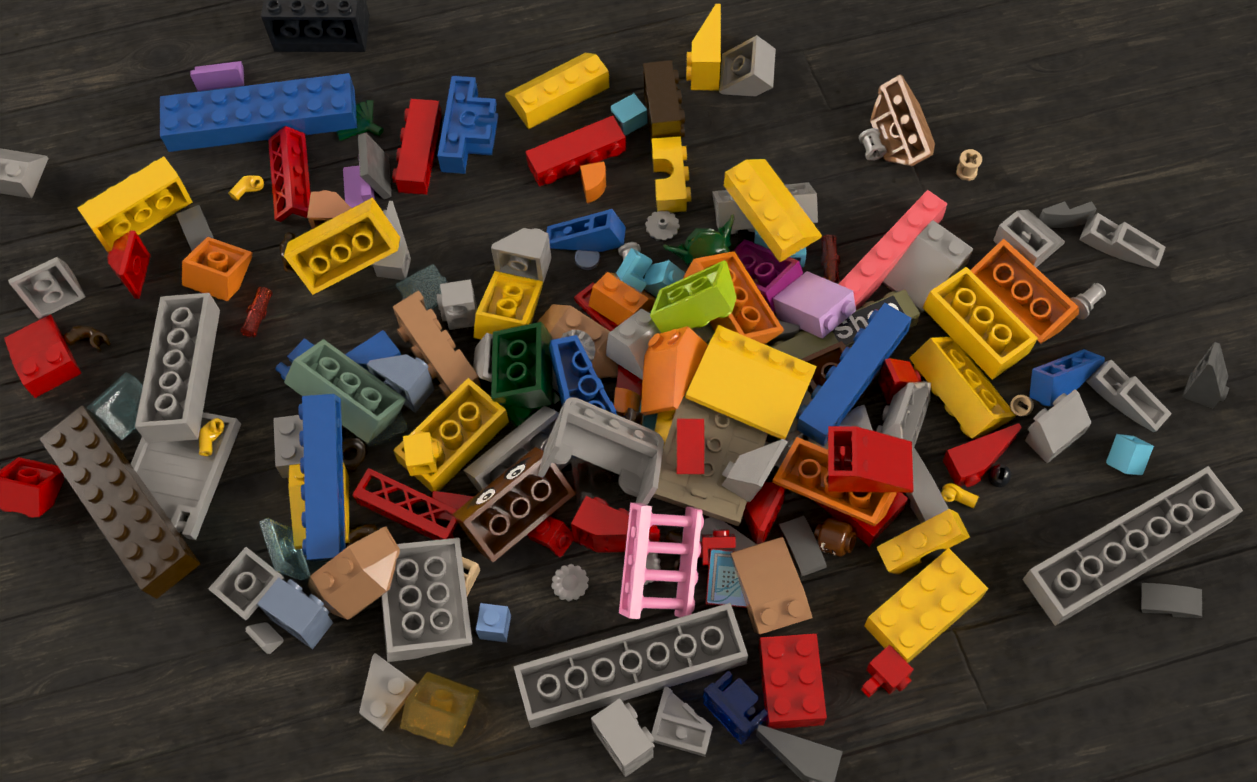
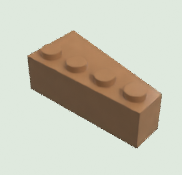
M419 290L393 306L400 327L397 329V332L404 342L409 340L412 344L411 351L414 356L423 359L428 365L429 374L432 379H438L440 382L438 387L446 398L468 378L481 388L478 375L460 349L454 350L456 348L455 343L447 330L440 331L442 327L431 308L426 310L423 301L424 297Z

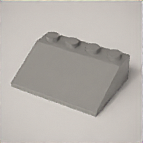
M460 538L397 544L400 553L399 557L396 558L389 591L381 596L387 662L416 659L472 645Z

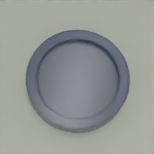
M577 250L575 262L579 268L591 270L599 264L600 256L598 251Z

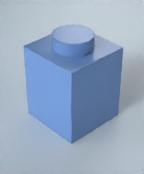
M480 604L476 626L479 639L507 642L511 619L508 606Z

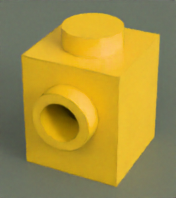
M416 431L408 436H403L406 467L410 476L437 472L435 457H440L438 441L432 440L430 432Z

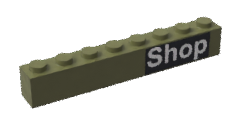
M905 289L899 292L893 291L879 301L865 303L823 339L809 332L801 331L792 339L785 342L783 340L778 341L771 347L798 359H802L840 341L844 343L845 347L851 348L855 343L854 338L859 329H865L868 326V319L875 309L879 310L884 303L911 317L909 328L917 325L920 312Z

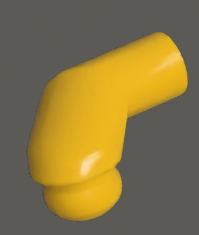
M244 176L228 194L238 201L245 192L260 191L264 187V181L260 176Z
M214 418L200 429L199 455L210 456L213 454L212 442L224 431V422L221 419Z
M953 483L945 484L942 487L941 495L944 501L952 502L955 500L974 509L979 496Z

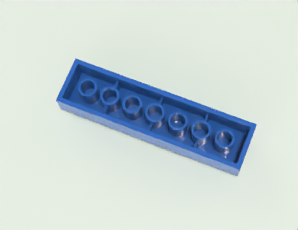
M349 73L160 96V137L168 152L268 140L284 126L303 132L305 135L357 128L355 89Z

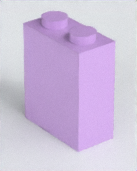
M808 271L773 298L778 319L799 325L800 329L822 339L856 311L853 290Z

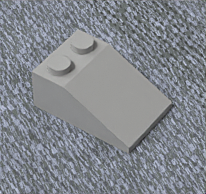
M932 220L916 237L882 284L891 291L899 292L905 289L917 309L923 313L925 310L922 307L929 292L961 271L968 264L973 248Z
M58 257L8 280L38 319L85 298L74 273L66 262Z

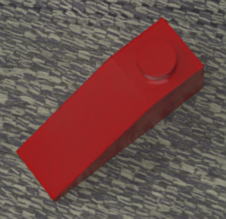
M1019 423L947 450L943 462L955 485L970 487L979 483L983 475L1016 439L1022 428Z

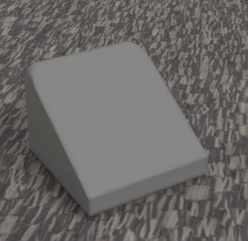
M268 623L254 624L245 628L247 634L267 654H271L284 641Z

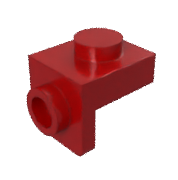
M550 516L527 534L532 541L550 548L558 557L563 556L574 540L573 533L564 522Z
M728 529L713 530V534H702V541L699 542L701 553L698 558H702L703 565H709L708 549L736 548L735 534H729Z

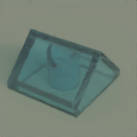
M125 372L87 408L123 440L135 429L143 385L133 375Z

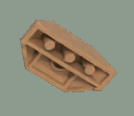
M900 74L879 87V95L875 102L870 122L873 128L880 131V141L887 149V153L883 156L885 161L912 167L933 155L935 142L919 102Z
M552 304L538 321L543 323L552 336V340L561 338L563 333L571 330L586 332L595 344V357L592 361V367L597 377L600 379L608 377L617 378L618 363L606 356L608 333L610 331L572 306Z
M383 527L351 544L310 576L307 586L312 595L320 599L324 603L323 606L330 613L349 620L389 591L395 571L396 558L399 557L400 549L387 527Z

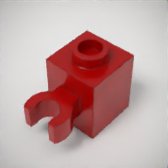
M889 644L869 663L866 670L873 677L863 685L861 691L868 698L881 686L889 694L896 689L901 692L912 681L909 677L914 669Z

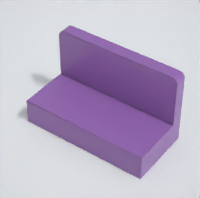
M241 61L195 67V70L190 71V76L197 91L244 86V69Z
M360 166L344 167L345 202L353 208L372 197L375 200L374 189L360 177Z

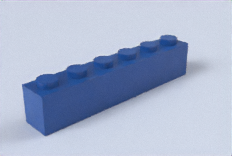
M884 303L879 310L875 309L868 319V326L865 329L860 328L857 332L853 346L851 348L847 346L842 352L839 359L841 362L838 366L830 368L823 386L818 385L815 388L809 405L806 406L804 404L796 415L798 419L797 430L820 445L825 446L828 441V426H839L882 368L884 360L890 357L907 334L912 318L887 303Z
M335 394L302 396V404H299V418L303 420V431L299 433V441L301 447H304V457L300 459L301 473L304 474L305 484L301 485V498L305 501V511L302 512L301 519L303 528H306V539H303L302 550L303 554L307 555V560L310 561L331 560L346 548L341 398Z

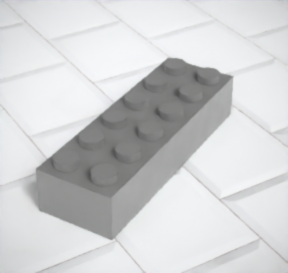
M210 293L160 297L135 428L147 443L198 440L220 314V309Z

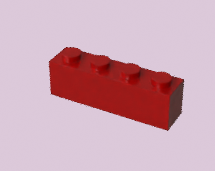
M411 99L409 108L405 109L404 118L406 126L401 129L402 146L397 149L398 167L394 168L392 178L393 183L397 185L399 193L427 195L442 112L439 101Z
M610 116L525 151L527 165L540 187L544 184H551L566 175L577 173L582 165L598 163L609 157L620 155L626 151V138L614 116Z

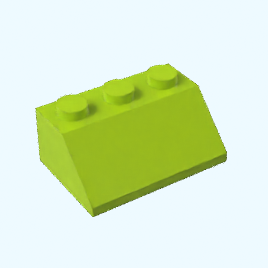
M725 260L659 290L650 317L661 333L687 326L690 329L695 327L701 328L718 317L725 318L732 313L737 297L727 262Z

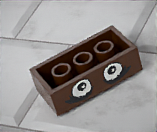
M537 447L533 448L452 514L479 552L491 562L496 561L576 494L554 463H551L543 478L538 476L544 451Z

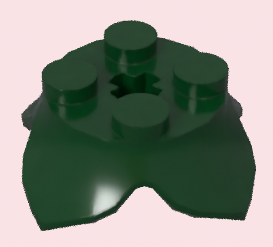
M734 214L730 216V219L724 226L718 227V231L709 228H695L686 239L685 245L682 243L678 247L664 244L663 247L677 255L686 265L691 264L693 259L730 252L728 247L732 245L731 230L735 220Z

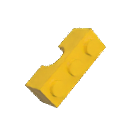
M681 136L652 138L654 172H667L671 175L666 179L655 180L657 212H684L687 209V202H691L690 187L685 185V181H689L688 166L683 165V161L687 160L686 146L681 145Z
M948 509L877 546V549L888 572L900 574L920 564V559L928 553L939 549L947 550L970 538L959 514Z

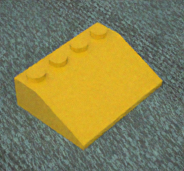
M718 325L685 398L785 440L817 366Z

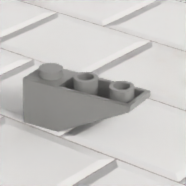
M389 201L387 210H383V213L400 236L399 248L397 252L373 263L371 266L374 267L377 277L406 280L411 257L393 201Z

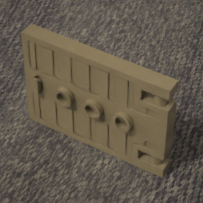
M685 393L678 409H676L663 448L658 489L654 493L653 498L683 508L694 507L701 509L704 515L739 526L747 501L721 486L726 479L722 473L729 461L735 463L740 455L763 447L768 433L685 398ZM677 418L704 419V474H677Z

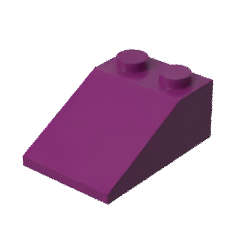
M744 240L733 251H735L775 314L773 298L803 275L800 262L791 257L779 262L770 249Z

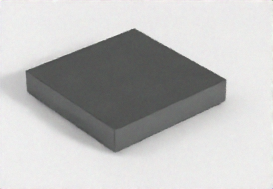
M367 133L358 135L360 177L383 199L392 197L389 156Z

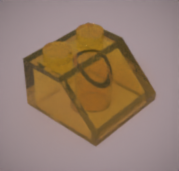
M427 672L405 701L400 728L410 731L415 735H421L437 741L439 744L453 747L463 733L479 690Z

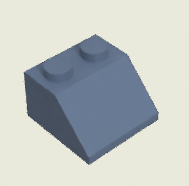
M405 354L370 360L367 363L369 372L406 399L403 405L415 413L435 390L431 380L432 377L428 371V365L420 358L416 357L413 359Z

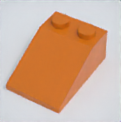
M688 326L660 334L657 333L649 340V347L644 355L641 413L644 416L678 409L699 367L708 344Z

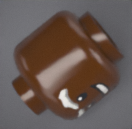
M828 518L823 524L817 525L814 536L822 552L842 557L847 552H852L856 543L857 533L853 531L850 523Z

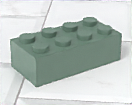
M324 339L293 360L284 381L285 384L302 396L335 394L340 397L342 425L366 443L372 441L396 420L406 400Z

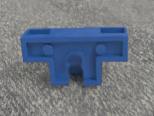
M451 77L438 150L441 172L465 174L468 154L492 155L498 122V113H495L496 99L478 98L475 77Z

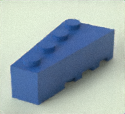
M574 335L551 340L549 352L562 406L568 398L573 397L617 415L616 409L612 401L610 402L600 378L597 377L578 336Z

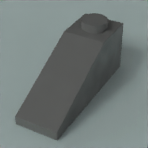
M1213 343L1190 374L1182 397L1212 409L1219 401L1223 402L1229 391V387L1226 386L1228 373L1219 343Z
M759 724L756 737L802 781H835L843 751Z

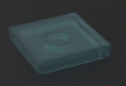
M269 518L260 521L259 524L274 570L299 580L310 577L302 549L295 550L292 528Z

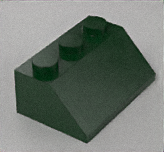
M542 322L493 332L491 399L494 402L526 409L552 405V361L549 352L552 336Z

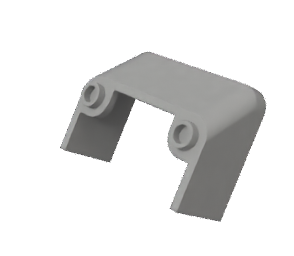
M568 398L560 410L544 448L538 476L543 478L551 463L566 464L571 455L619 474V485L622 490L629 495L637 497L636 503L647 505L658 489L664 441L657 432L581 399Z

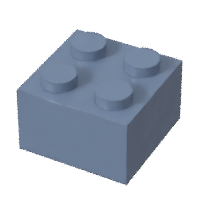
M278 577L257 603L271 621L311 649L316 646L333 624L328 616L330 611L323 606L324 603L312 594L308 597L302 592V588L291 579L285 582Z

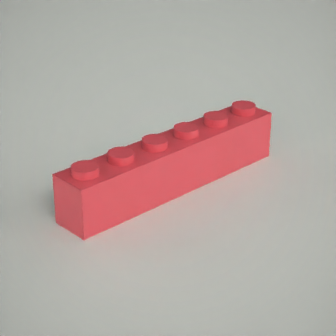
M927 190L839 283V285L853 290L856 310L882 285L884 279L932 220L938 224L940 223L947 207L946 202Z

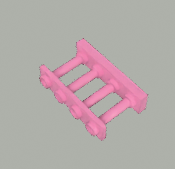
M631 502L619 613L628 618L640 619L643 608L675 609V616L679 618L691 615L695 608L694 586L698 581V572L696 570L697 558L701 553V545L699 543L700 530H702L704 525L702 510L686 507L685 516L653 514L651 511L652 506ZM652 525L684 527L682 543L651 542L648 539L649 529ZM649 553L681 554L679 571L647 569L645 567L646 557ZM646 580L678 582L676 598L644 597L643 585Z

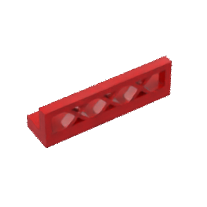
M284 126L268 139L275 220L282 222L292 213L307 218L311 195L305 133ZM286 200V208L283 209V205Z
M370 468L367 469L352 495L357 504L432 540L454 538L452 532L458 523L454 516L447 528L436 523L435 515L444 512L452 515L457 511L456 509ZM371 478L381 481L382 490L373 493L365 490ZM397 490L404 492L406 501L396 504L390 502L388 493ZM420 501L427 503L429 512L420 515L413 513L411 504Z

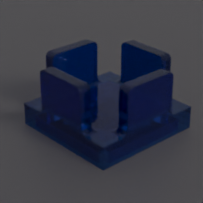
M728 671L718 681L712 682L704 689L703 704L742 745L750 737L751 733L758 728L759 724L761 725L767 719L769 713L764 709L749 722L748 719L755 713L753 705L758 701V696L740 678L725 691H722L732 681L733 675Z

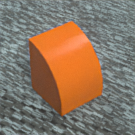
M604 162L580 166L587 203L595 201L605 191L606 168Z
M615 387L614 407L617 415L621 417L628 408L639 412L641 396L634 391Z

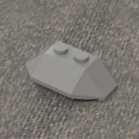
M909 382L893 396L890 406H885L883 426L879 425L876 432L912 441L913 453L931 399V382Z

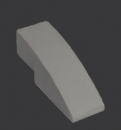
M1099 213L1087 220L1079 239L1108 255L1155 269L1159 266L1166 248L1126 222L1117 225Z
M1112 360L1104 362L1086 380L1111 405L1152 432H1156L1172 414L1136 376L1129 378Z

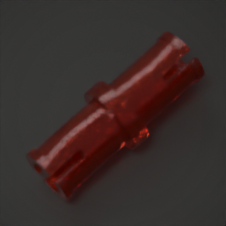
M825 235L821 237L823 254L821 265L824 266V279L839 284L838 265L841 263V260L837 254V237L834 235L832 239V235Z
M265 287L257 288L252 304L248 305L246 310L247 317L240 330L243 335L256 337L261 320L265 319L267 315L266 308L273 295L270 289Z

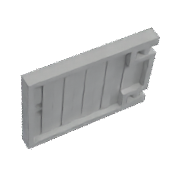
M203 412L200 429L214 418H219L224 422V431L212 442L213 454L210 456L199 455V438L198 440L147 443L142 437L132 459L131 465L177 531L179 533L183 532L182 534L187 539H197L241 426V423L236 418Z

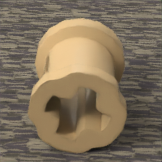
M968 149L961 153L960 163L956 171L957 176L961 180L971 181L976 178L978 167L982 162V156L978 151Z

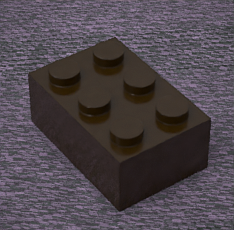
M672 60L643 63L644 98L651 146L652 138L685 137L684 109H681V89H678L677 85L679 84L678 70H673Z

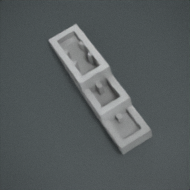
M914 448L912 453L914 492L906 493V495L910 499L911 509L920 523H923L949 508L927 467Z

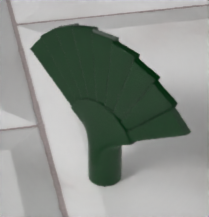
M366 100V102H360L356 105L357 128L337 131L340 141L364 132H371L380 137L384 129L373 123L374 100Z

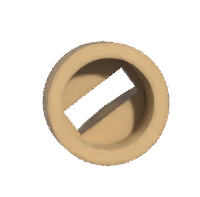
M1025 395L1015 396L1010 405L1012 412L1018 416L1029 415L1034 407L1032 399ZM1021 401L1028 405V409L1026 410L1018 405V402Z

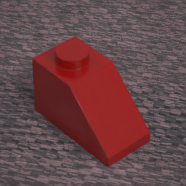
M891 358L884 360L878 384L887 404H890L893 396L909 382H921L918 370H914L909 361Z

